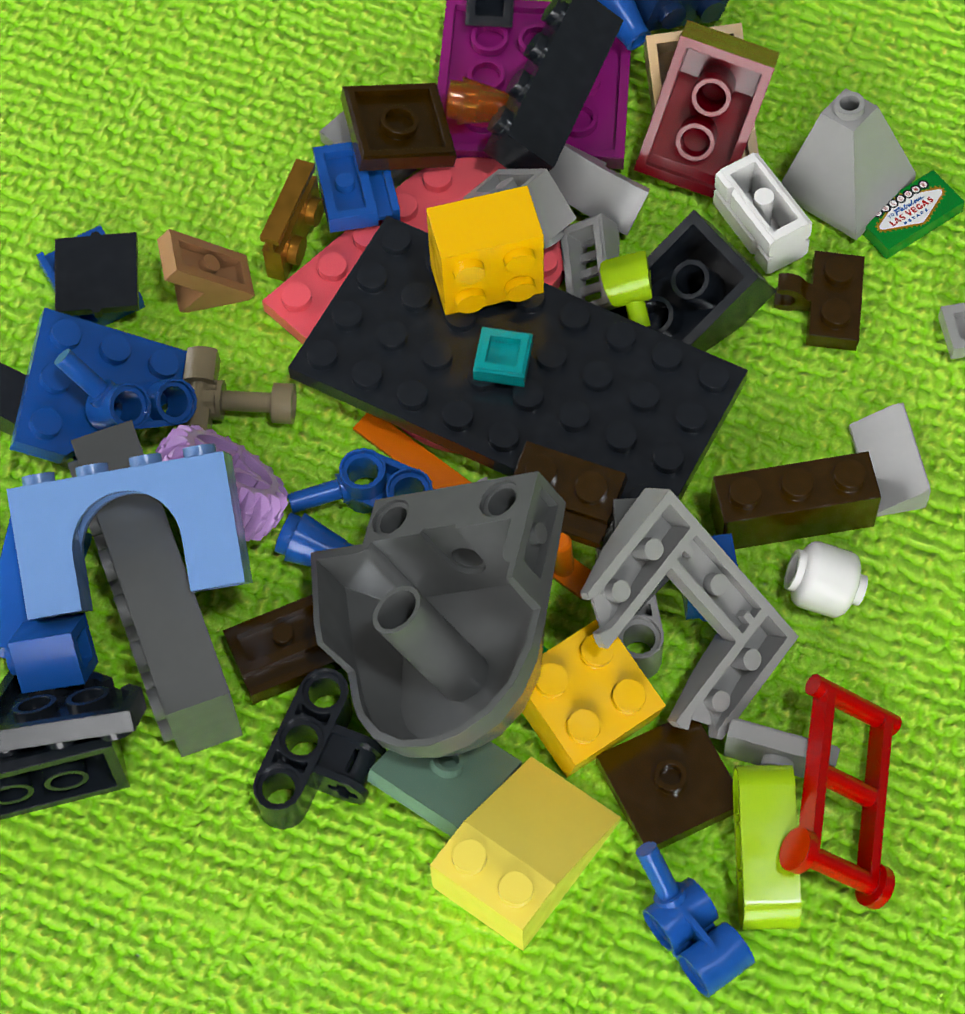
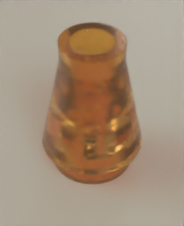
M464 76L462 81L450 79L445 116L447 119H455L457 125L490 122L494 114L502 106L506 105L510 95L503 90Z

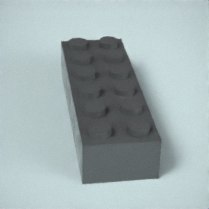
M132 420L71 440L77 460L67 464L72 477H76V467L88 464L108 463L109 471L130 467L129 458L144 455ZM129 494L110 501L96 513L89 524V528L94 537L104 572L110 584L117 610L128 636L130 648L141 674L145 691L164 743L175 739L180 756L184 757L243 736L227 682L195 594L190 591L188 574L162 503L146 494Z

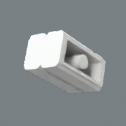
M752 153L720 169L716 173L714 186L716 190L714 191L713 205L751 254H755V260L766 274H771L808 253L809 237L811 236L813 223L758 153Z

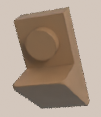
M168 229L157 239L164 280L174 283L180 312L188 313L244 302L255 296L246 255Z

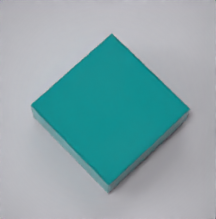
M482 327L473 367V380L525 387L533 347V334Z

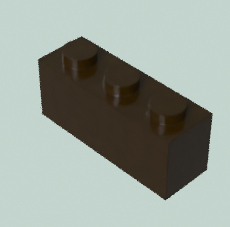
M869 451L714 476L710 510L716 535L732 533L734 548L740 549L874 527L881 494Z

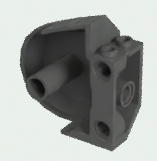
M539 471L376 499L363 544L311 552L313 616L317 645L348 673L352 702L357 717L373 739L382 747L408 758L459 755L483 746L500 736L524 711L541 673L546 614L566 506L563 498Z

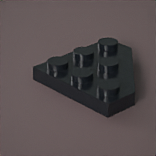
M8 671L0 683V758L15 755L24 748L45 745L47 749L56 750L71 746L81 739L100 737L102 741H115L125 738L136 730L147 709L142 687L129 683L118 689L115 688L112 677L93 671L85 684L22 694L17 675L13 676Z

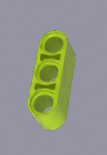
M735 765L733 770V811L740 928L799 929L802 915L800 874H793L783 869L779 861L782 842L790 831L798 827L796 784L793 766Z

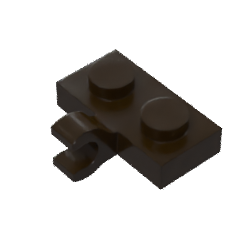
M815 251L812 260L811 283L806 282L804 278L796 274H779L778 288H776L777 291L774 296V308L785 311H808L806 345L856 351L860 335L864 256Z

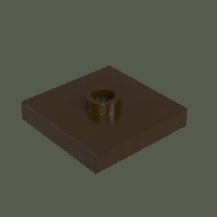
M436 83L342 87L340 99L359 171L454 167L457 154Z
M691 720L689 730L674 727L667 722L596 756V764L640 845L646 842H655L660 850L734 815L733 779L700 722Z

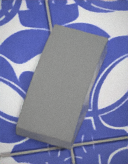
M565 143L555 167L549 171L565 200L570 206L590 217L603 214L616 222L619 232L627 236L650 188L607 168L606 162Z

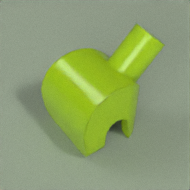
M638 251L602 261L600 264V275L610 303L616 308L625 306L628 319L646 327L651 326L645 301L651 300L653 297L651 272L646 251Z

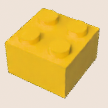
M527 185L426 208L431 269L445 316L459 312L466 314L474 313L485 306L507 301L521 302L531 298L533 295L544 293V235Z
M597 619L542 654L540 677L522 712L566 778L595 760L596 756L613 748L655 720L666 706L619 637L614 640L608 649L599 648L595 643L593 632L599 628Z

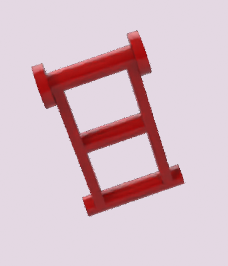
M814 674L808 679L805 686L806 693L813 697L799 827L790 831L782 842L779 861L783 869L793 874H802L810 868L855 889L857 901L869 909L876 910L883 907L889 901L895 887L894 872L889 867L881 864L892 736L899 731L902 719L900 716L818 674ZM835 708L870 725L865 782L829 765ZM826 789L862 805L857 865L820 848Z

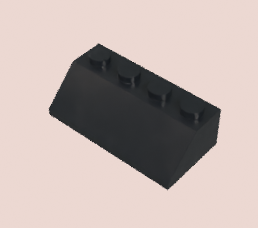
M100 737L78 740L73 745L62 749L51 750L47 749L45 745L24 748L15 755L0 758V820L129 788L130 784L121 740L102 741Z

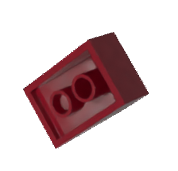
M687 20L675 49L634 170L713 198L714 191L716 190L714 187L716 173L720 169L740 160L743 156L780 52Z

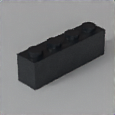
M552 0L541 17V20L545 22L543 30L536 34L526 47L524 57L528 60L524 68L520 69L513 76L505 91L510 97L506 105L502 106L494 114L487 127L491 135L483 151L507 169H547L550 171L555 167L624 21L599 1Z

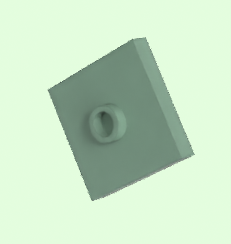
M491 741L465 753L447 757L408 758L388 750L369 769L367 781L452 837L464 820L521 767L522 761Z

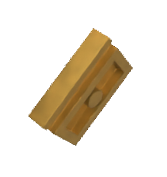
M296 159L260 235V241L265 242L262 251L267 277L284 282L287 280L293 265L299 266L304 258L307 247L306 237L311 226L317 227L322 219L324 204L322 198H320L317 177L312 176L315 170L314 163Z

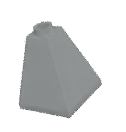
M845 88L821 112L781 183L801 208L857 240L865 232L866 225L901 189L915 180L916 172L879 107L864 99L861 94Z

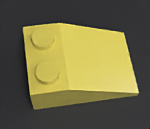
M531 756L464 820L430 864L432 886L524 951L620 823L621 817Z

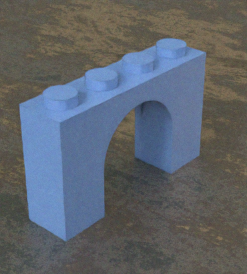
M215 444L195 445L182 449L184 458L162 461L161 453L139 455L129 458L130 467L109 471L108 463L88 464L75 468L76 477L55 480L54 472L37 473L21 477L23 486L6 489L27 620H40L93 611L84 558L86 531L93 517L103 506L116 498L129 494L152 496L164 504L174 516L182 537L191 592H203L253 583L232 455L225 451L216 452Z

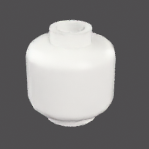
M814 541L808 544L804 550L796 549L792 554L785 573L784 588L790 591L791 600L799 608L831 618H837L845 614L851 605L859 606L867 590L868 577L861 574L862 568L858 555L846 549Z

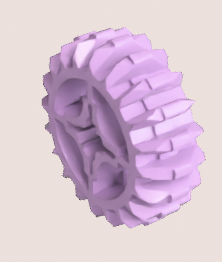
M179 425L177 429H172L167 438L164 437L155 450L156 453H161L162 461L184 458L183 448L202 444H215L216 452L225 451L232 455L246 541H261L272 528H276L284 516V509L288 505V492L283 487L284 483L281 478L273 474L272 467L262 463L259 456L247 451L244 445L236 444L229 436L223 437L218 435L213 429L205 431L199 425Z

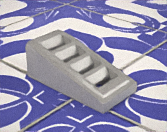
M598 214L568 225L563 229L564 236L560 242L566 292L585 300L586 296L601 291V298L590 303L607 310H612L616 307L610 303L604 290L600 275V264L606 259L619 256V230L616 222L603 214ZM595 245V250L587 252V247ZM597 260L596 266L586 269L587 263ZM599 276L598 282L586 286V280Z

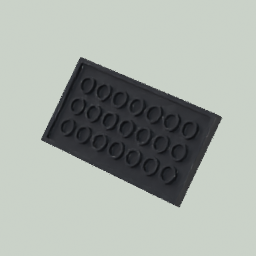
M386 216L288 367L291 379L506 476H513L526 441L626 473L628 480L621 499L638 498L645 488L670 489L676 496H679V500L682 499L746 383L748 374L747 369L544 283V293L533 295L525 301H507L485 306L474 313L466 314L459 312L445 316L431 269L428 233L390 216ZM482 327L533 334V347L525 387L473 380V367Z

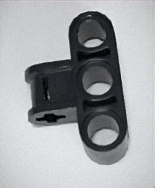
M316 669L307 674L301 682L255 777L253 790L260 815L265 823L273 828L283 830L293 828L301 823L318 790L351 803H365L369 794L366 789L369 769L387 752L386 748L382 747L373 738L347 728L353 713L348 684L344 676L334 669ZM332 695L339 698L331 707L322 708L314 705L316 700L322 696ZM301 742H313L317 745L312 752L306 755H295L291 752L294 746ZM288 789L294 792L291 799L285 803L275 804L268 801L270 795L277 790Z

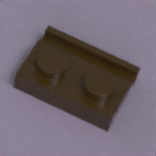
M526 441L513 475L539 471L566 502L561 533L568 534L573 541L601 550L607 529L610 528L613 519V499H621L628 480L627 474Z
M312 595L223 630L225 640L253 704L299 686L307 674L316 669L329 668L338 670L342 668L317 645Z

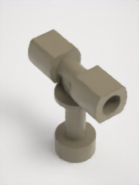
M206 346L187 348L183 380L188 382L195 390L197 408L193 417L188 422L180 425H199L206 431L207 429H212L213 420L223 421L226 411L271 413L272 423L294 424L297 406L295 383H274L272 393L228 391L225 380H218L221 362L218 350Z

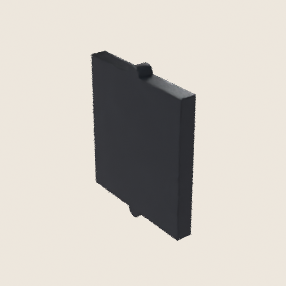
M95 231L91 233V236L55 239V311L71 316L93 314L95 318H100L103 313L139 310L138 237L136 232L100 235L99 232Z

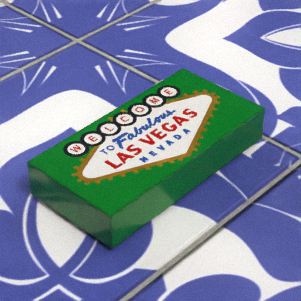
M932 170L901 189L866 225L863 235L888 259L963 212L965 201Z

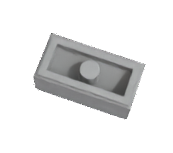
M904 403L893 404L849 424V431L856 453L869 451L881 494L876 517L926 508L931 488Z

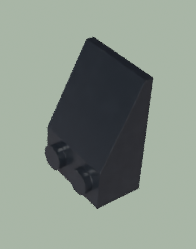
M695 210L647 257L651 272L653 296L651 300L645 301L651 324L648 327L705 352L742 327L777 291L713 224ZM625 306L609 310L628 318Z

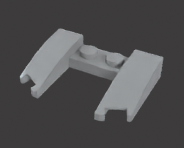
M645 488L607 541L580 592L582 599L591 600L599 628L593 632L594 640L599 648L608 649L666 575L717 632L691 673L667 721L674 727L689 730L691 720L707 724L709 737L722 740L729 730L731 719L739 718L799 636L670 489Z

